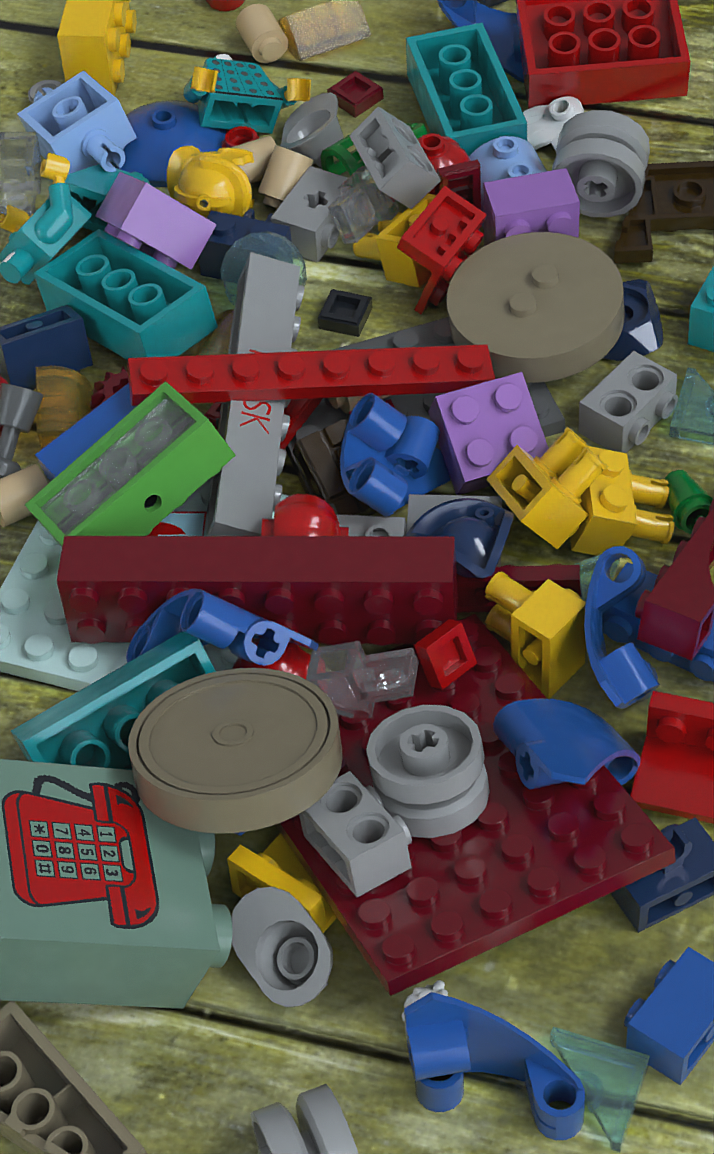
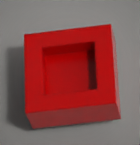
M448 619L414 644L429 685L434 688L443 690L477 664L465 629L460 621Z

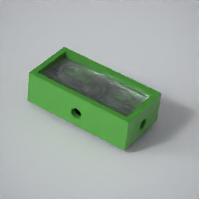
M165 381L31 498L25 506L61 547L63 546L64 536H148L156 525L173 510L183 505L190 495L207 480L218 474L222 467L236 455L209 419Z

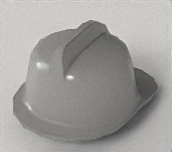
M331 92L322 93L310 98V101L301 104L287 119L283 128L280 146L313 159V164H317L322 169L320 158L322 150L344 138L337 118V96Z
M276 887L256 888L244 895L235 906L231 917L233 929L232 946L238 958L257 982L262 992L272 1002L285 1007L303 1006L315 999L328 985L327 981L333 967V950L328 938L322 933L303 905L289 892Z

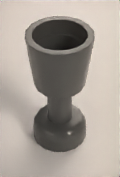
M5 383L0 384V427H3L0 435V478L21 470L19 463L12 461L20 432H30L44 397L43 394Z

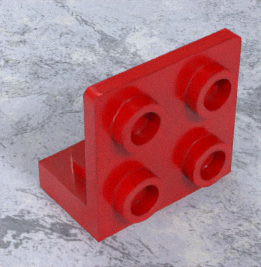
M446 186L440 190L403 234L396 247L432 272L414 309L420 315L423 314L431 303L437 307L447 295L448 282L451 281L459 266L468 258L467 254L471 256L485 235L479 230L487 214Z
M652 691L648 706L646 738L640 757V766L636 772L630 796L642 809L689 819L696 817L698 821L714 824V703Z

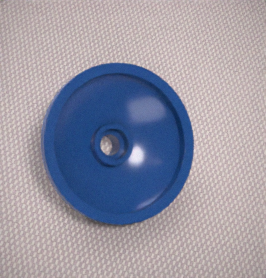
M179 100L149 103L134 109L126 115L137 138L128 143L123 149L125 153L123 166L119 168L114 162H111V164L115 168L130 173H141L149 180L150 185L153 187H167V166L173 151L182 146H194L200 152L218 151L219 148H222L226 129L201 127L197 104Z

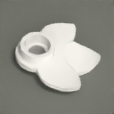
M564 96L555 99L549 105L534 106L523 112L527 121V141L535 150L551 143L556 151L559 134L564 123L576 114L584 112L580 100L575 97Z

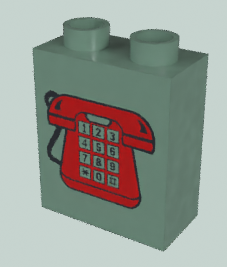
M0 759V1000L183 1009L208 969L221 968L226 963L231 950L233 929L230 912L223 904H211L207 876L211 871L215 856V833L184 829L157 817L140 799L132 770Z

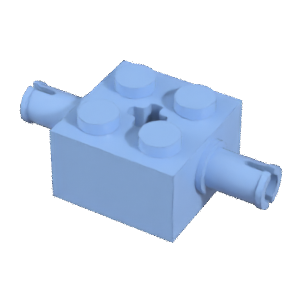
M84 70L54 90L49 87L42 88L46 95L43 96L38 91L34 96V103L17 113L39 154L47 159L48 153H52L69 160L70 169L68 174L97 165L98 163L105 171L115 172L116 169L110 162H114L121 168L125 162L123 149L128 143L137 138L119 100Z

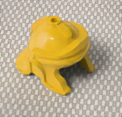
M182 146L176 149L169 158L167 166V187L170 197L205 218L208 217L211 210L243 217L246 211L253 208L255 199H252L249 179L238 165L244 166L247 163H254L253 152L240 148H219L218 151L200 152L194 146Z

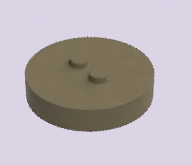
M530 232L494 241L469 256L459 266L450 281L447 291V310L452 340L455 346L488 344L494 375L497 378L522 372L526 383H539L559 380L580 373L593 366L608 354L622 332L625 309L623 281L620 272L612 259L597 246L566 234Z
M237 668L216 671L189 679L170 688L155 698L140 713L133 724L128 742L135 786L143 804L157 817L170 824L204 833H239L258 830L281 823L302 813L319 801L332 787L340 772L343 759L338 716L327 694L318 686L300 676L265 668Z

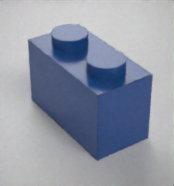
M690 947L684 951L677 962L669 960L665 963L656 977L654 983L655 990L646 1001L642 998L636 1000L624 1020V1026L627 1027L626 1051L679 1085L683 1083L714 1042V962Z

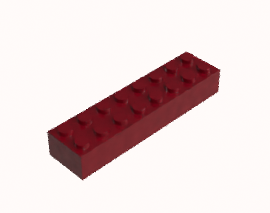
M64 536L57 575V585L71 642H85L88 644L100 642L130 643L136 631L153 612L173 596L189 589H202L261 618L280 624L312 639L318 644H375L381 646L389 644H416L448 619L457 621L458 592L454 536ZM252 638L251 642L254 643L260 640V638Z

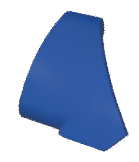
M437 0L439 7L455 28L483 23L504 72L524 83L516 13L489 8L478 3L477 0Z
M373 393L363 396L349 416L341 446V476L347 491L384 517H388L399 508L408 504L409 494L424 495L449 482L450 476L442 452L436 448L440 436L439 427L434 422L420 416L406 417Z
M614 546L605 550L595 565L585 604L584 629L590 664L598 683L615 707L624 709L636 702L648 699L652 695V691H655L660 684L658 683V675L655 668L642 658L633 642L616 649L610 654L606 652L602 613L635 592L643 585L646 578V567L643 560L632 549L624 546ZM619 558H629L633 563V573L624 582H614L610 577V567Z
M189 589L178 593L163 603L139 627L129 644L126 659L128 663L182 631L198 638L202 646L211 644L220 649L228 647L230 652L236 657L263 666L273 664L279 660L288 642L317 651L319 644L295 631L261 618L202 589ZM252 638H260L257 646L251 642Z
M536 698L514 701L504 706L494 719V733L515 756L520 780L528 789H536L563 782L585 785L603 765L623 785L633 778L640 766V756L611 725L591 710L572 702Z
M430 992L404 1008L406 1041L415 1079L416 1096L419 1103L426 1109L434 1112H446L454 1109L461 1102L464 1095V1072H485L525 1082L535 1124L545 1137L553 1140H567L574 1137L581 1130L584 1123L585 1089L581 1080L552 1052L531 1036L480 1007L434 992ZM443 1075L450 1076L449 1079H446L444 1081H434L429 1079L432 1077ZM554 1101H564L569 1103L571 1107L557 1110L548 1104Z

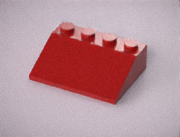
M516 0L523 80L528 109L534 106L549 105L555 99L564 96L575 97L580 100L582 105L687 96L691 61L678 0Z

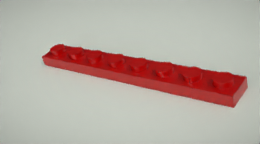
M488 344L128 358L127 364L132 406H138L165 381L192 404L230 402L231 400L264 401L365 396L368 393H373L376 396L448 393L495 379Z

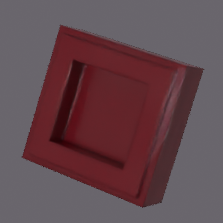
M354 71L327 89L328 93L331 92L337 96L338 107L355 118L384 99L383 88L357 71Z

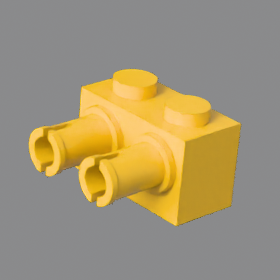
M427 194L412 209L407 208L403 213L392 209H385V213L382 212L378 219V230L380 232L378 235L368 231H360V235L357 234L353 241L355 256L381 261L387 281L420 288L429 280L432 272L396 247L403 234L436 195Z
M566 427L561 436L541 458L537 455L533 458L516 445L486 480L524 525L558 550L569 537L577 532L580 524L589 515L580 505L582 500L579 497L608 466L588 449L589 445L569 427Z
M589 446L588 449L596 454L608 468L605 471L603 470L579 497L582 500L580 505L589 515L580 524L577 532L570 537L571 550L600 556L609 548L623 546L631 536L668 544L674 532L675 523L672 522L674 517L671 514L640 510L634 504L638 503L662 509L669 496L668 481L632 474L629 469L627 453Z
M498 572L491 578L485 589V598L497 603L486 618V628L511 642V657L545 697L550 699L585 664L586 640L584 620L586 602L573 590L564 589L549 579L532 592L509 578L504 572Z

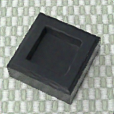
M331 289L318 316V328L359 337L373 308L372 297Z

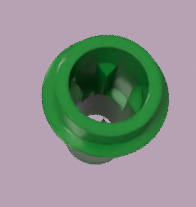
M675 470L665 477V480L669 483L667 485L669 487L668 503L671 515L674 517L673 522L677 528L692 534L700 516L705 518L708 516L713 498L686 471Z

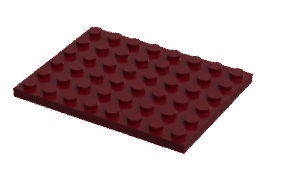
M475 614L458 621L463 624L477 664L443 690L429 685L414 644H403L321 680L322 690L331 699L338 716L343 757L338 777L351 771L364 787L368 785L373 787V779L366 752L371 733L384 719L402 709L420 705L448 706L469 716L477 724L482 739L485 757L484 765L490 790L486 808L474 823L453 834L435 838L411 837L412 843L407 846L412 868L359 897L354 895L304 837L299 814L275 824L390 996L676 862L674 846L604 765L585 785L563 782L536 789H528L524 786L517 772L515 756L494 733V719L504 706L514 701L547 698Z

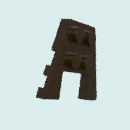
M714 161L652 163L647 165L642 196L637 205L629 210L628 216H625L620 238L616 240L614 246L615 264L652 262L653 245L651 231L714 230Z

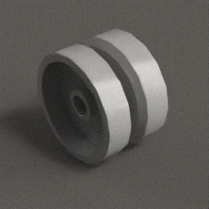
M591 110L576 114L564 123L559 134L556 148L557 156L553 162L552 170L567 168L580 201V214L590 217L609 218L625 214L635 207L643 193L645 170L650 154L649 137L642 126L626 115L607 110Z
M420 705L402 709L384 719L371 733L366 752L373 779V787L380 796L384 809L392 817L398 815L402 818L409 829L411 837L435 838L456 833L474 823L485 810L490 790L484 765L485 757L482 739L477 724L464 712L442 705Z
M327 1084L298 1095L296 1113L301 1132H299L289 1110L279 1102L255 1110L250 1114L259 1148L258 1154H359L341 1107Z

